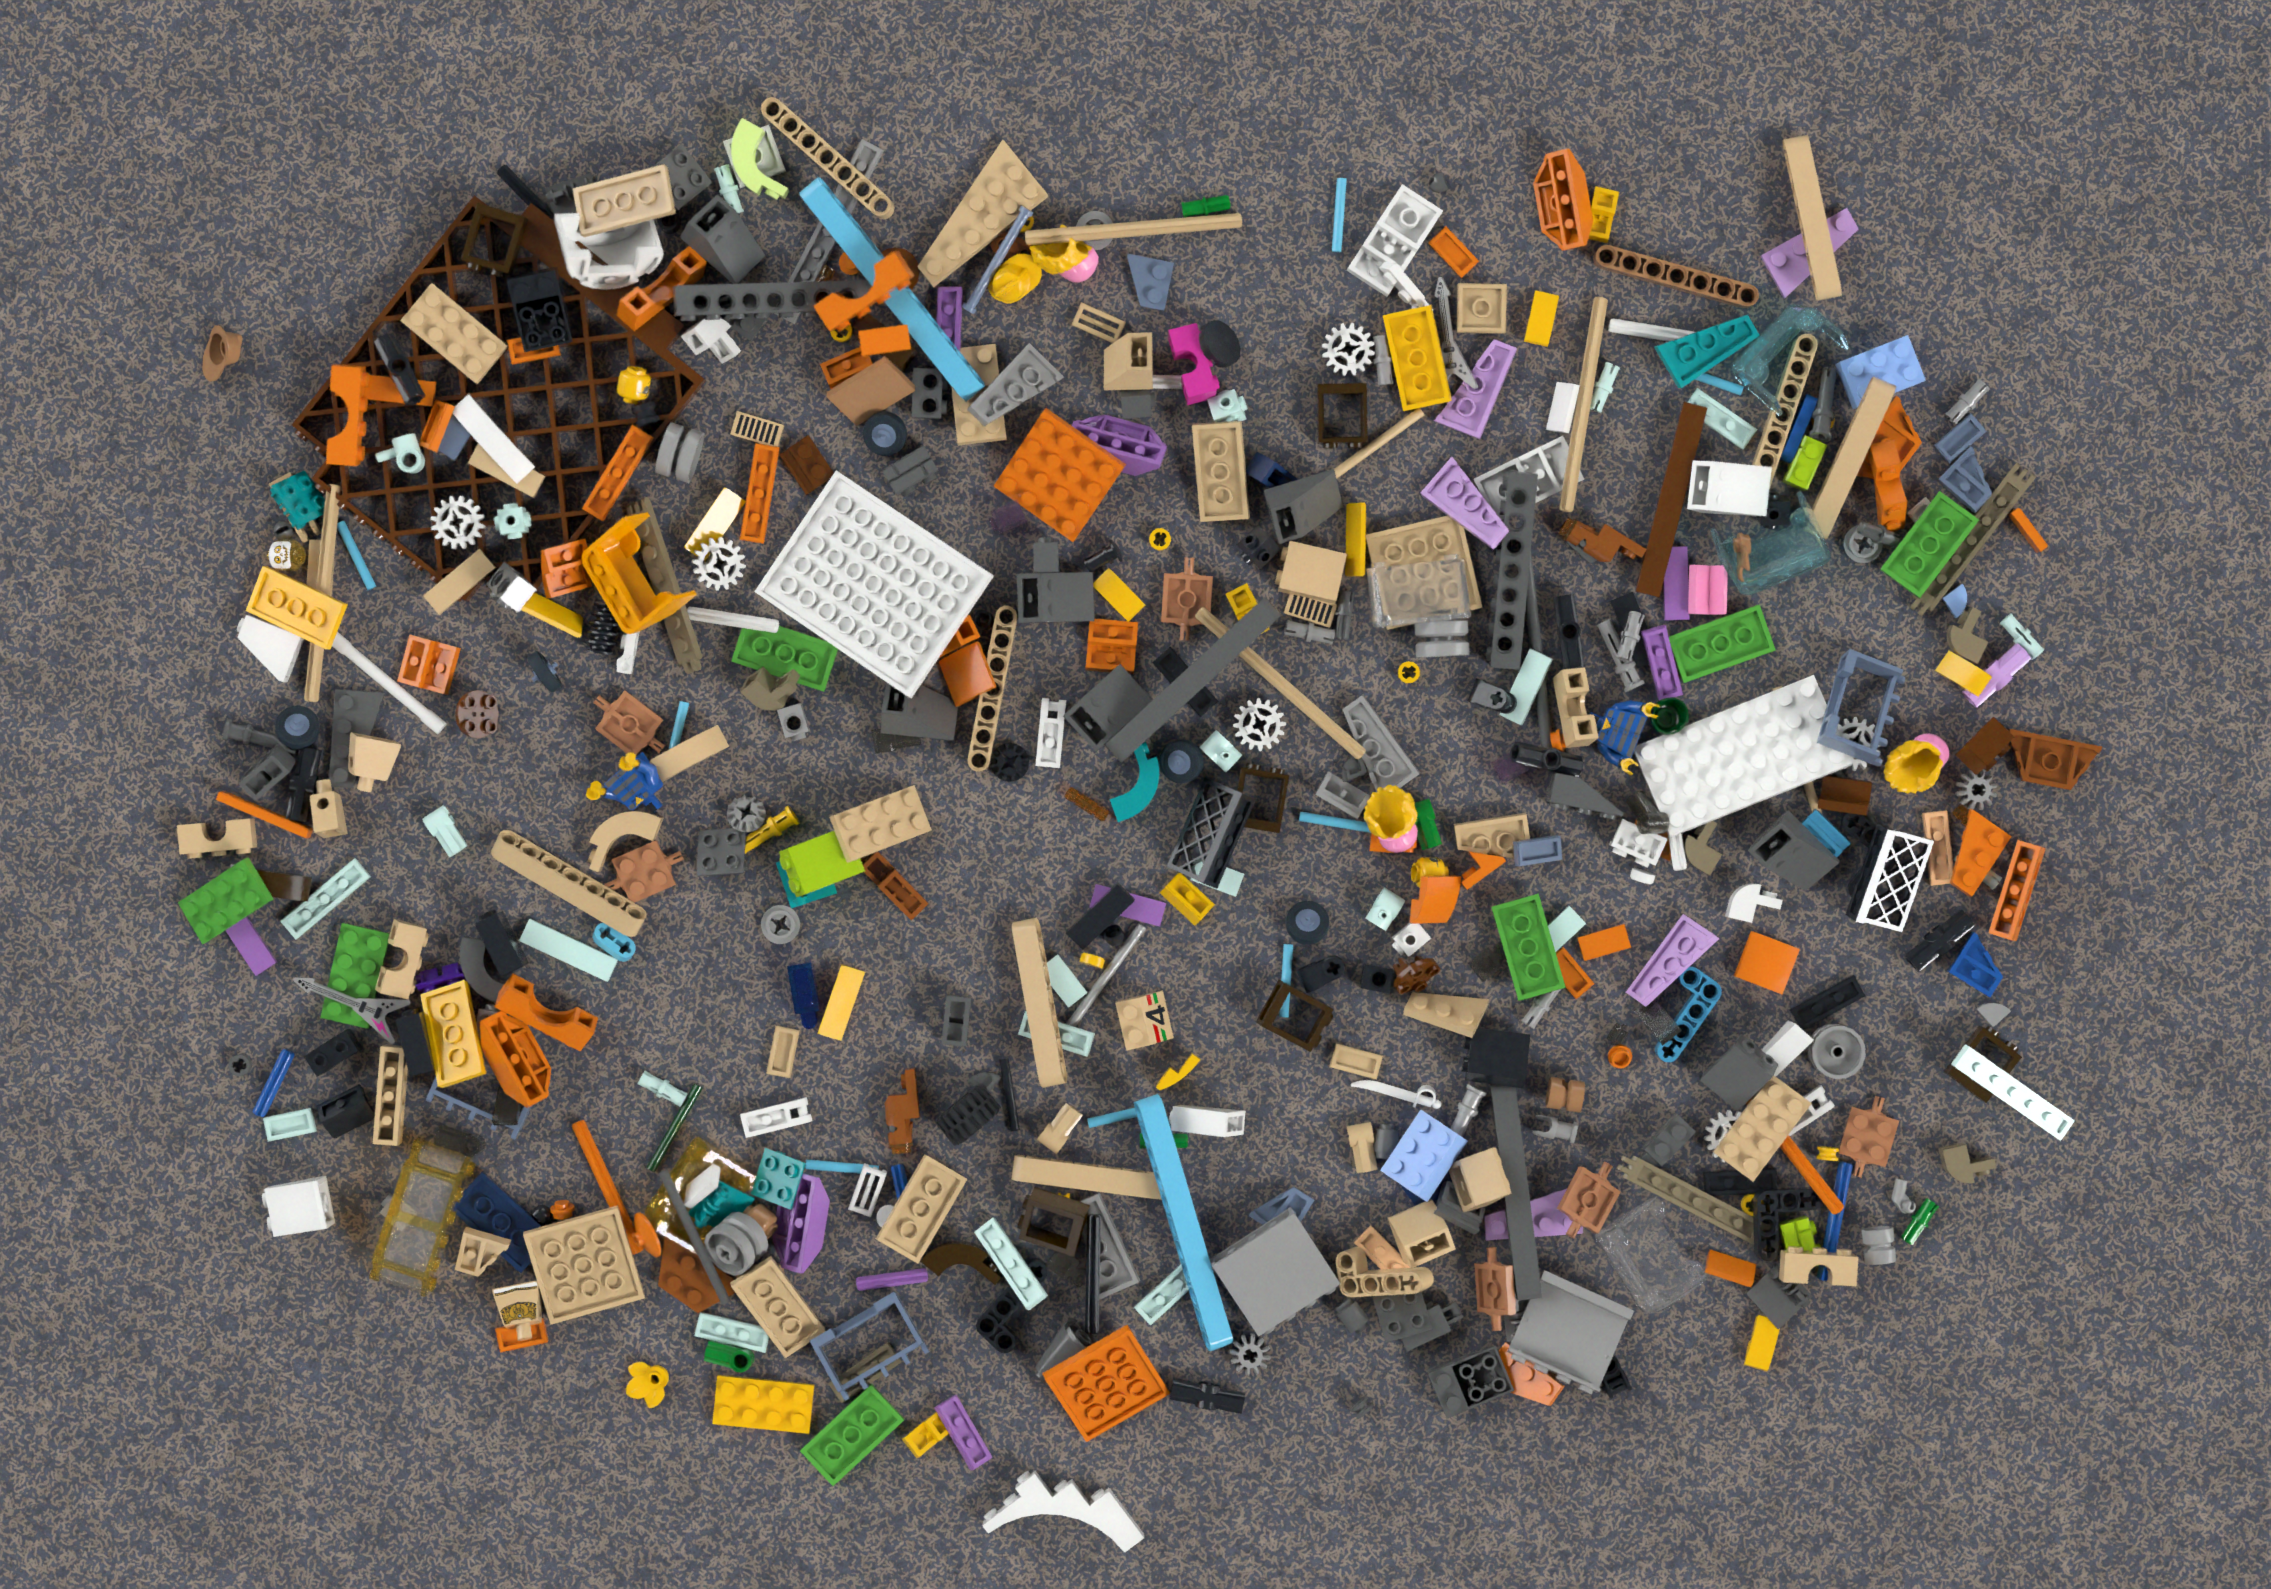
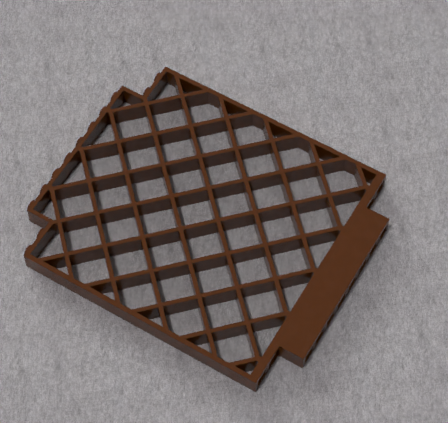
M475 195L472 197L340 364L366 366V369L372 368V375L381 376L380 367L386 366L383 360H379V354L374 345V341L377 340L376 334L384 324L401 322L400 320L405 314L391 315L406 296L408 311L415 304L414 286L424 276L447 274L450 298L459 305L455 273L477 270L467 268V264L454 265L451 240L460 229L470 228L472 220H467L475 211L477 203L486 205ZM530 203L521 215L528 219L521 245L532 253L533 256L517 258L515 266L532 265L533 271L541 270V262L549 268L557 266L559 276L580 292L579 295L564 296L566 304L580 302L584 337L572 339L573 342L561 344L559 347L585 345L589 380L554 384L550 357L543 359L546 385L511 389L507 356L509 349L507 348L500 357L503 390L469 393L467 376L458 369L461 394L435 397V400L445 403L459 402L468 394L474 400L504 397L508 432L504 434L517 448V438L552 434L556 470L538 473L544 475L545 478L557 477L560 513L530 517L531 522L561 519L565 544L580 540L597 518L585 510L568 512L564 476L599 472L601 477L608 464H605L602 428L636 425L637 418L601 422L597 386L618 384L619 377L596 379L592 344L627 340L630 366L637 367L634 341L637 337L675 368L674 371L647 373L651 380L675 377L678 404L670 414L659 415V422L663 423L652 435L654 439L638 466L665 434L669 424L677 419L706 380L669 351L687 327L665 309H662L636 331H633L617 316L620 300L634 290L636 286L631 284L616 289H595L580 284V280L575 277L573 278L567 269L555 222ZM485 217L481 220L480 227H485L489 261L504 266L505 260L497 261L493 225H497L510 237L513 236L515 226ZM575 242L581 250L588 249L581 242ZM444 250L446 266L430 268ZM590 250L592 260L602 266L608 265ZM490 274L494 304L465 307L463 309L469 314L495 312L497 337L506 344L502 311L514 310L512 302L501 303L499 277ZM587 301H592L628 331L626 333L591 337ZM410 329L413 357L407 358L409 363L415 366L417 380L424 381V362L447 359L441 354L422 355L420 337ZM369 344L371 361L354 363ZM682 375L694 383L685 395H683ZM331 376L292 424L297 429L295 434L305 442L308 439L316 444L314 449L324 457L327 456V445L303 426L309 418L334 416L336 436L344 430L343 414H348V408H342L341 397L335 396V392L330 390ZM589 387L593 423L558 427L554 391ZM331 392L333 409L317 410ZM547 392L551 427L516 431L512 396ZM638 400V404H634V405H635V406L641 405V404H642V403H641V400ZM375 401L376 404L368 405L366 412H377L380 447L365 448V455L376 454L394 448L393 445H389L385 410L419 406L423 433L429 418L428 407L421 405L406 406L403 403H384V401ZM644 427L639 428L640 430L645 432ZM594 429L598 465L563 469L559 433ZM472 435L466 442L468 461L475 450V443H477ZM424 448L428 484L394 488L391 459L382 462L385 489L351 493L349 467L340 465L343 494L340 495L336 492L335 498L339 500L337 505L343 510L349 508L355 513L353 518L365 526L368 523L373 527L372 533L382 541L388 539L393 543L391 548L399 555L407 554L412 558L410 563L421 572L425 569L432 574L429 578L436 584L456 569H446L443 539H436L435 536L439 532L438 530H432L431 527L399 531L395 494L429 491L431 516L437 517L438 513L434 510L435 507L439 508L437 490L471 486L473 506H480L481 509L477 513L478 515H483L479 485L503 483V481L495 477L479 479L477 468L469 464L471 480L436 483L433 451ZM326 461L311 478L316 482L315 488L324 495H326V491L331 494V487L327 485L328 483L323 478L334 466V464H326ZM515 488L516 503H518V507L525 508L523 492ZM386 496L390 533L354 505L351 500ZM588 516L571 537L569 518ZM515 518L507 519L508 525L515 523ZM432 520L433 526L436 525V521ZM480 520V524L485 525V527L495 526L494 520ZM455 524V525H453V526H457L458 528H460V524ZM474 524L470 525L468 529H473ZM479 528L478 532L481 533L482 537H477L478 549H481L487 556L484 528ZM434 533L438 570L424 561L399 541L398 538ZM523 533L522 538H520L523 560L506 563L511 567L524 566L525 578L536 588L535 593H538L543 587L542 574L533 584L531 565L541 564V558H530L528 533ZM503 562L493 564L496 569H499ZM487 575L457 601L460 602L462 599L469 601L484 581L488 582L492 577Z

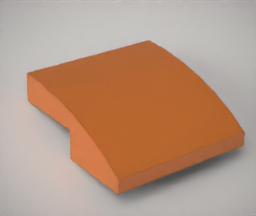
M860 346L823 362L820 366L830 389H833L873 363L870 356H862Z
M585 538L541 551V571L546 599L592 587L590 576L582 564V554L588 548Z
M1106 619L1089 621L1085 670L1111 672L1121 664L1129 674H1134L1138 622Z
M409 635L397 682L448 695L461 648Z
M974 642L939 661L955 707L978 698V695L996 688L980 642Z
M1421 876L1419 899H1412L1410 923H1447L1458 899L1462 876Z
M1751 931L1734 976L1783 995L1800 949Z

